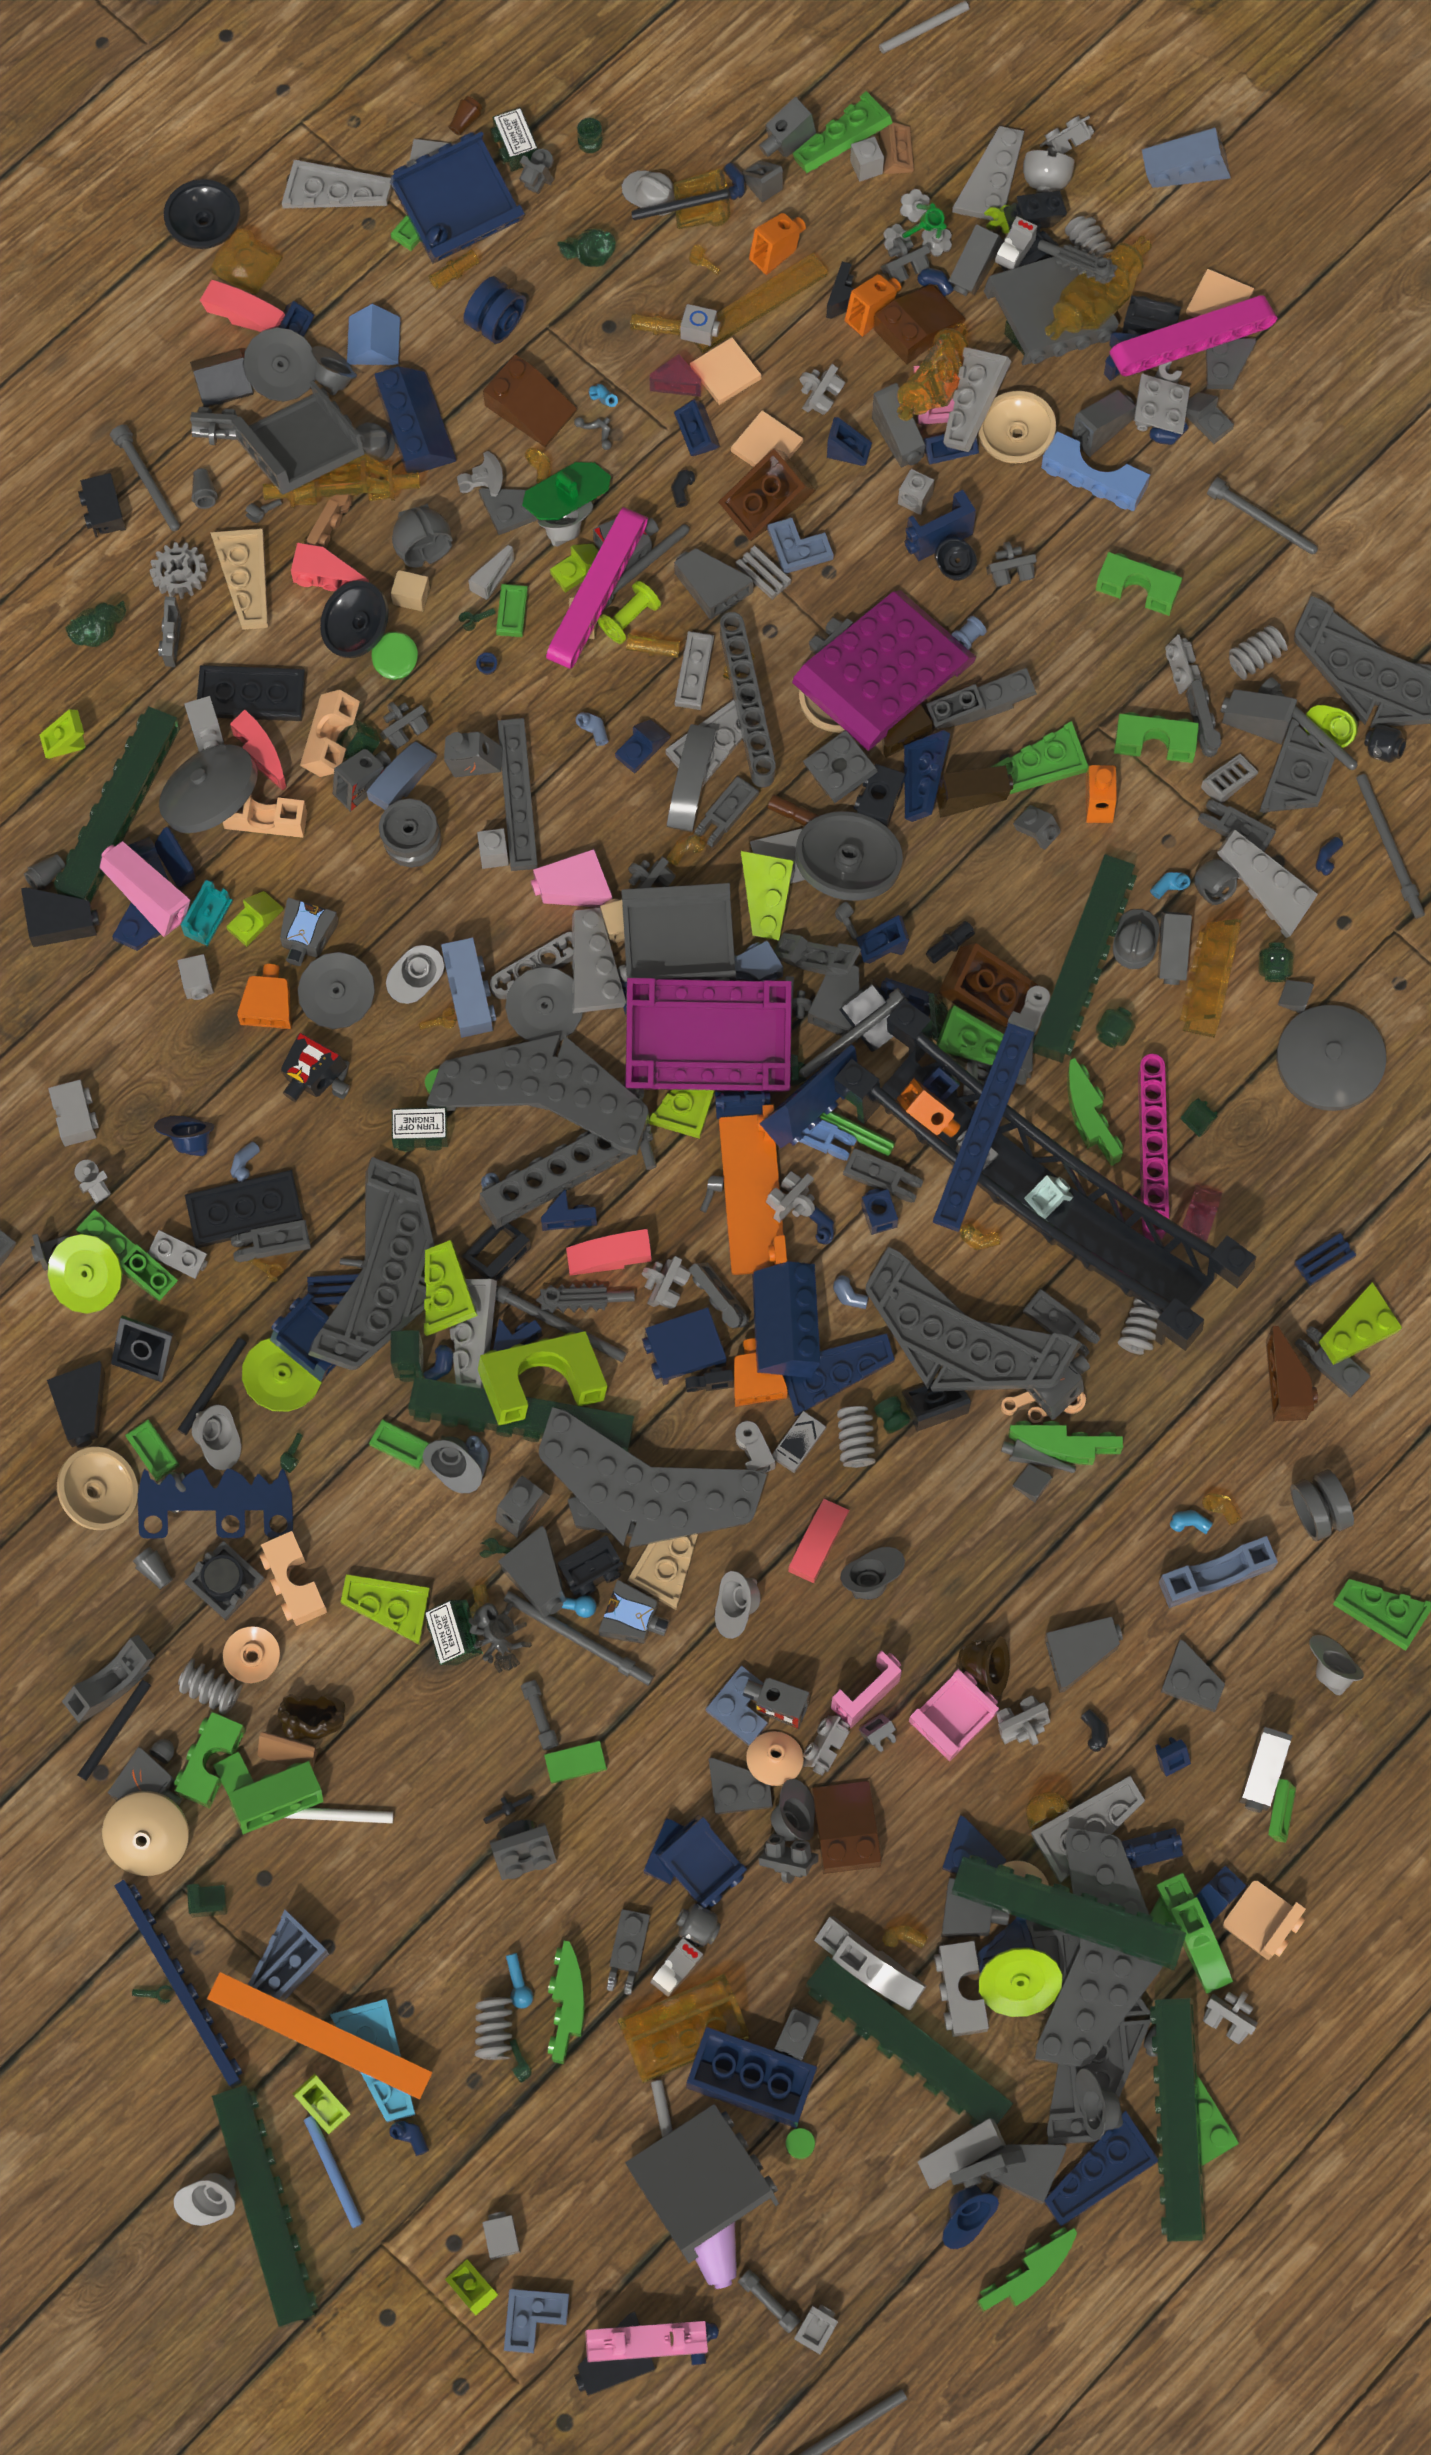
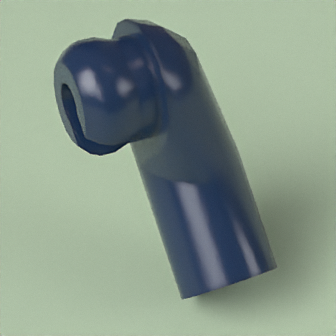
M728 163L724 167V172L733 184V186L728 187L730 199L736 200L738 197L741 199L745 193L744 175L734 163Z
M925 268L917 276L920 285H937L944 297L954 291L952 284L941 270Z
M815 1205V1211L808 1217L817 1224L816 1240L820 1244L826 1245L834 1238V1221Z
M439 1345L435 1349V1366L423 1372V1376L429 1385L447 1375L452 1369L453 1351L447 1345Z

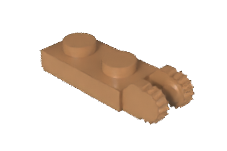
M343 485L337 487L336 491H334L306 539L308 545L327 548L333 528H338L342 520V514L347 513L352 504L349 487L347 488Z

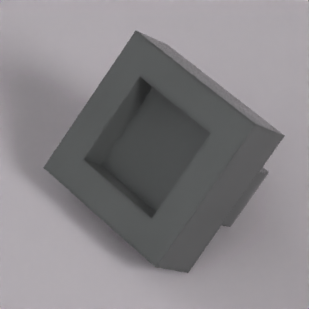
M882 1713L858 1729L863 1738L880 1752L884 1750L880 1742L885 1737L893 1744L896 1742V1738L892 1734L896 1729L891 1720Z

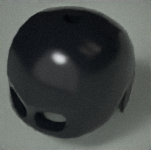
M949 537L942 540L936 547L935 561L942 574L948 579L961 581L974 572L978 563L977 555L974 549L964 540L958 537ZM957 558L960 559L959 563H956Z

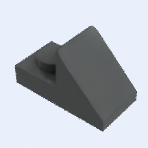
M1198 392L1188 400L1186 417L1215 444L1233 430L1234 424L1217 408V396Z

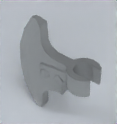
M491 452L483 453L484 462L480 466L472 468V475L465 473L457 476L461 493H468L474 487L486 486L489 488L491 496L498 495L503 482V472L498 459Z

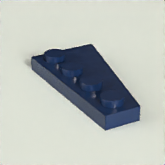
M887 1334L820 1351V1364L811 1378L783 1375L794 1416H798L803 1411H807L892 1364L895 1359Z
M1126 2111L1122 2114L1123 2125L1117 2129L1108 2130L1045 2199L1044 2203L1060 2227L1159 2162Z

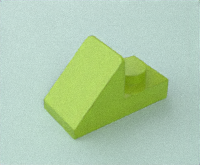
M593 544L572 545L571 556L552 567L550 574L566 593L583 582L599 551Z
M69 709L39 735L46 758H54L85 748L84 730L78 710Z
M264 891L243 900L245 908L226 926L227 930L246 947L284 910L280 904Z
M315 2073L293 2093L295 2098L328 2134L350 2115L347 2109Z
M468 2259L445 2279L475 2316L498 2296Z

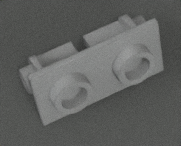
M1077 116L1066 123L1067 128L1060 132L1057 128L1045 135L1047 140L1040 147L1047 144L1048 155L1056 157V153L1064 154L1072 149L1068 141L1069 139H1071L1075 147L1091 139V135L1094 134L1093 128L1085 124V121L1090 117L1087 116L1081 120Z
M1177 635L1165 647L1172 669L1173 680L1179 694H1182L1192 681L1201 680L1203 682L1198 665H1189V663L1196 661L1191 642H1188L1186 638L1181 639L1180 635Z
M158 1230L148 1251L151 1257L195 1279L199 1271H204L207 1266V1261L205 1260L207 1253L161 1230Z
M840 1716L824 1718L817 1728L818 1735L815 1741L809 1744L804 1752L803 1767H814L813 1771L822 1776L824 1772H828L837 1756L829 1748L832 1745L837 1749H841L849 1734L848 1728L850 1725L840 1720Z

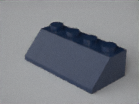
M400 366L375 373L377 392L407 476L457 462L426 373Z
M852 1044L825 1063L759 1123L780 1149L788 1143L792 1146L798 1143L805 1136L802 1131L806 1128L810 1131L822 1121L819 1116L823 1112L827 1115L839 1105L836 1102L839 1097L842 1100L845 1099L835 1091L834 1078L851 1059L857 1062L856 1049Z
M788 1261L754 1271L752 1281L757 1373L811 1378L820 1364L815 1264Z
M706 2027L686 2082V2088L797 2128L817 2067Z

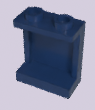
M963 490L954 494L951 512L923 526L917 523L913 515L908 517L907 528L905 529L906 540L904 543L907 551L911 555L914 554L918 562L935 554L938 544L946 538L958 537L963 540L973 535L976 510Z
M308 1293L303 1299L298 1297L289 1308L291 1312L285 1318L281 1315L271 1327L273 1333L270 1341L322 1382L337 1365L308 1355L312 1341L329 1318L311 1302L313 1296Z
M709 1308L645 1328L646 1337L642 1338L646 1354L652 1353L655 1363L651 1364L655 1379L661 1378L663 1386L669 1384L668 1381L713 1365H715V1368L726 1366V1356Z
M696 1815L655 1854L696 1903L705 1908L717 1904L723 1897L721 1893L727 1887L733 1888L743 1880V1873L747 1868L735 1858L709 1827L711 1825L703 1816Z

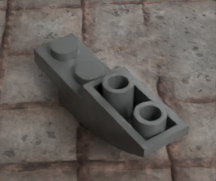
M1025 668L978 688L974 684L927 704L935 728L939 729L974 722L1013 709L1014 703L1037 695L1028 670Z

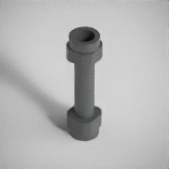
M537 1680L522 1684L521 1689L524 1698L529 1700L540 1732L538 1738L542 1749L549 1750L558 1746L559 1743L555 1731L550 1729L539 1697L541 1691Z
M749 2269L740 2278L738 2283L748 2293L751 2291L780 2320L778 2324L789 2334L801 2320L791 2310L787 2311L759 2283L761 2279Z

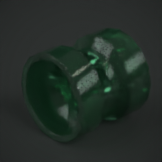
M594 118L581 120L577 126L578 146L585 153H595L601 149L603 144L602 125Z
M892 1396L882 1401L873 1409L877 1417L882 1418L884 1422L883 1427L887 1434L894 1433L911 1422L908 1413L903 1412L898 1396Z

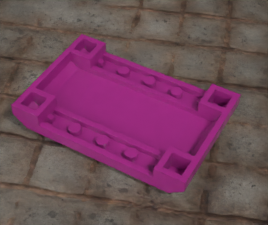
M898 590L889 594L808 660L793 677L792 683L869 751L887 736L890 728L954 675L958 677L975 662L976 656L907 595Z
M627 978L625 1088L790 1091L791 981L762 982Z

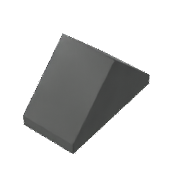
M759 160L741 172L744 175V182L762 203L782 191L783 170L779 165Z

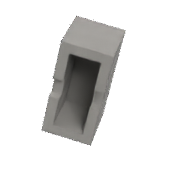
M210 696L184 703L199 752L214 746L225 745Z
M81 1080L48 1088L53 1109L56 1111V1121L64 1146L97 1138L95 1129L99 1128L95 1112L90 1113L88 1104L93 1103L89 1087L84 1088Z

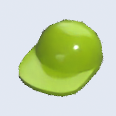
M1317 705L1306 713V716L1341 748L1350 745L1358 734V722L1353 714L1344 709L1328 705ZM1304 728V731L1310 736L1311 734Z

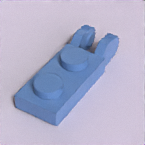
M822 1120L810 1131L808 1128L802 1131L805 1136L799 1142L847 1161L850 1153L833 1145V1139L835 1137L838 1141L849 1146H854L857 1140L853 1135L839 1130L837 1126Z

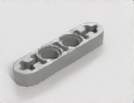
M572 932L559 936L496 973L490 981L492 994L498 999H507V993L514 983V980L511 981L510 974L513 973L516 980L520 977L518 971L521 967L559 969L571 962L573 950L570 947L565 948L567 947V941L572 943ZM556 947H559L560 951L563 950L564 957L561 958L559 950ZM546 953H552L556 956V960L553 964L546 965L541 961V957ZM502 981L504 984L509 982L507 990L498 988V982Z

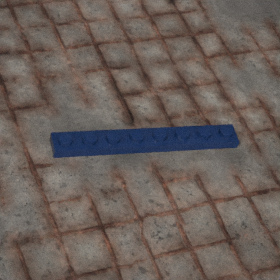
M1008 1023L933 1218V1223L959 1232L1033 1039V1031Z
M122 1880L114 1885L228 2085L232 2089L243 2083L239 2077L243 2073L235 2058L229 2060L224 2051L229 2048L221 2033L214 2034L210 2027L214 2023L206 2007L202 2010L199 2008L195 2001L200 1998L192 1983L186 1985L181 1975L185 1973V1970L177 1958L172 1960L167 1950L171 1946L163 1933L157 1935L153 1925L157 1922L149 1908L143 1910L138 1901L142 1899V1896L135 1884L129 1886L125 1880Z

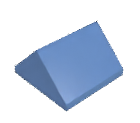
M374 304L349 316L347 363L349 365H399V316Z

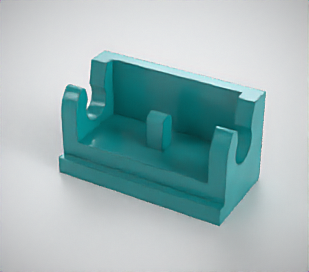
M205 880L181 923L184 936L206 946L210 944L233 902L225 889L219 891L212 882Z

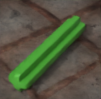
M833 1111L827 1115L823 1112L819 1116L822 1120L837 1126L839 1130L853 1135L858 1142L886 1156H889L894 1149V1141Z

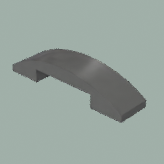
M690 724L672 794L667 827L693 833L699 808L698 803L709 756H711L716 729Z
M788 933L782 934L774 949V953L779 961L807 971L833 976L848 974L861 951L857 946L841 943L837 947L812 943L805 940L802 936Z

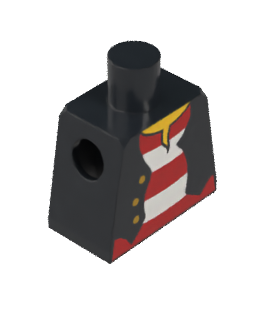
M299 1033L281 1067V1072L290 1082L283 1091V1094L294 1102L298 1100L304 1091L318 1097L348 1066L339 1054Z

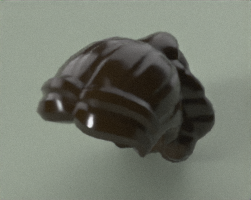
M289 1694L283 1698L278 1708L277 1716L280 1722H282L281 1726L287 1737L298 1740L305 1737L319 1739L341 1729L345 1720L344 1713L346 1707L341 1699L329 1695H322L318 1699L307 1697L302 1699L301 1696L296 1697L293 1694Z

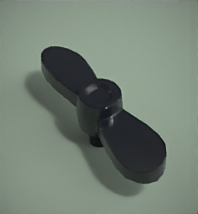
M529 1794L514 1803L508 1802L506 1797L500 1799L503 1803L502 1809L485 1817L483 1820L485 1824H488L504 1814L509 1816L516 1812L515 1807L530 1801L534 1797L532 1794Z

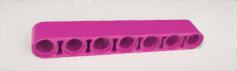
M1261 295L1118 343L1111 349L1110 356L1122 376H1130L1265 330L1277 321V316L1266 297Z
M625 507L620 510L550 643L546 659L569 669L574 667L645 531L648 522L647 516Z
M1148 1054L1141 1060L1138 1071L1141 1202L1169 1219L1165 1063L1159 1055ZM1153 1066L1158 1072L1155 1074L1148 1073L1145 1067ZM1155 1092L1159 1098L1149 1099L1145 1093ZM1154 1117L1159 1121V1124L1150 1125L1146 1119ZM1155 1143L1160 1147V1150L1151 1151L1148 1149L1147 1144ZM1156 1169L1160 1172L1161 1176L1152 1177L1147 1171ZM1150 1195H1157L1162 1202L1152 1203L1148 1197ZM1141 1217L1143 1235L1150 1241H1154L1146 1223ZM1162 1229L1156 1230L1160 1239H1162L1166 1232Z

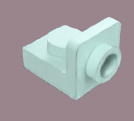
M1047 1175L1024 1199L1038 1215L1046 1219L1064 1200L1070 1201L1073 1195L1068 1191L1070 1186L1063 1178Z

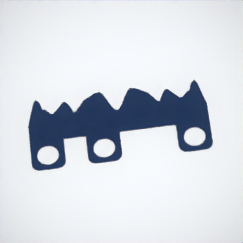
M227 1468L217 1488L211 1486L202 1469H197L186 1475L182 1480L186 1488L184 1492L178 1490L176 1481L171 1474H168L162 1483L158 1485L153 1479H150L146 1469L142 1473L138 1490L139 1535L142 1538H165L167 1536V1511H216V1533L221 1538H241L245 1535V1510H263L264 1533L267 1537L277 1538L288 1532H293L292 1493L284 1469L279 1472L278 1479H275L272 1484H269L260 1474H257L252 1485H250L241 1474ZM229 1515L235 1516L240 1523L239 1529L234 1533L224 1531L222 1528L224 1517ZM275 1515H281L287 1520V1528L281 1533H276L270 1528V1519ZM157 1516L161 1519L162 1529L158 1533H149L145 1529L144 1522L147 1517Z

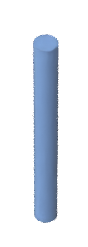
M310 2116L304 2120L349 2222L352 2228H356L362 2225L363 2221L318 2122Z

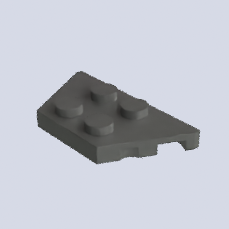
M1294 719L1290 723L1260 812L1312 808L1319 805L1335 756L1327 748H1323L1312 734L1309 736L1299 727V722Z

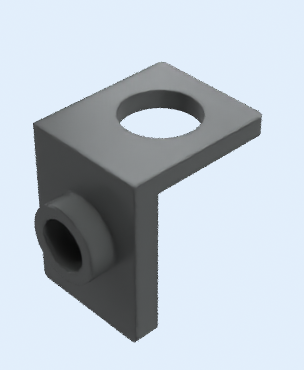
M38 1234L32 1235L35 1246H31L34 1261H40L45 1271L48 1270L53 1248L68 1238L69 1235L42 1243Z

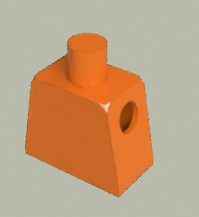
M781 213L755 228L749 260L765 275L769 274L797 249L799 235L806 230L804 221L800 217L791 220L786 214Z
M877 274L852 290L845 322L862 337L874 328L875 314L895 300L896 294L901 291L899 281L895 278L887 281L884 277Z
M1090 765L1086 773V823H1113L1116 806V766ZM1098 803H1104L1106 807L1099 808L1096 807V805Z
M265 964L262 976H250L248 978L237 1014L240 1025L292 1028L290 987L287 979L279 978V966Z
M915 1078L897 1097V1101L904 1110L935 1135H939L943 1131L951 1138L960 1129L961 1125L953 1119L955 1115L953 1111Z
M755 1338L744 1340L745 1354L734 1357L735 1407L786 1399L788 1391L783 1375L757 1373Z

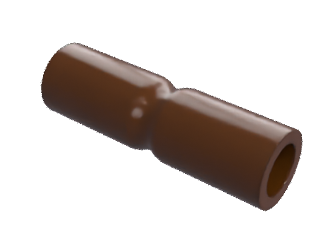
M775 794L771 797L767 809L786 818H791L803 826L820 816L803 807H797L794 803Z

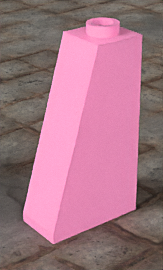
M123 841L117 846L111 845L104 850L101 855V870L163 937L181 925L190 904L187 896Z

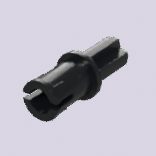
M963 921L953 931L944 933L942 940L926 952L927 958L934 964L949 952H956L963 942L975 935L973 927L967 921Z

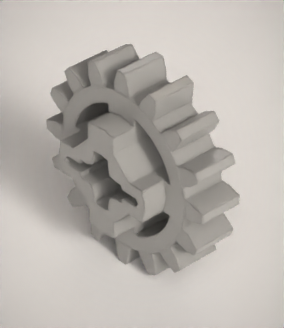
M174 542V548L170 549L165 545L164 553L156 552L158 560H151L153 569H150L151 578H153L154 586H159L161 594L168 591L169 597H174L175 593H178L180 599H183L185 592L193 596V588L202 589L200 581L207 580L205 572L208 569L206 563H204L203 554L198 555L196 547L189 550L188 543H185L182 548H179L178 543ZM193 564L196 566L194 574L192 573ZM163 567L166 569L164 577L162 576Z

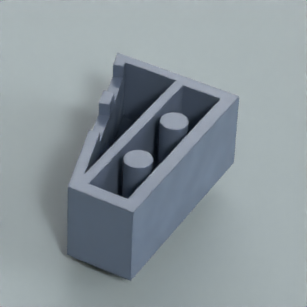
M1216 128L1142 149L1146 175L1152 188L1231 178L1226 151Z
M284 1910L281 1920L271 1936L269 1945L248 1985L284 2002L329 1953L301 1924Z

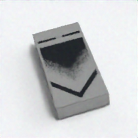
M803 1411L772 1454L774 1460L795 1473L826 1430V1426Z

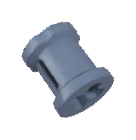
M970 616L967 618V623L959 631L955 630L952 636L969 650L971 644L979 636H984L987 630L978 618Z

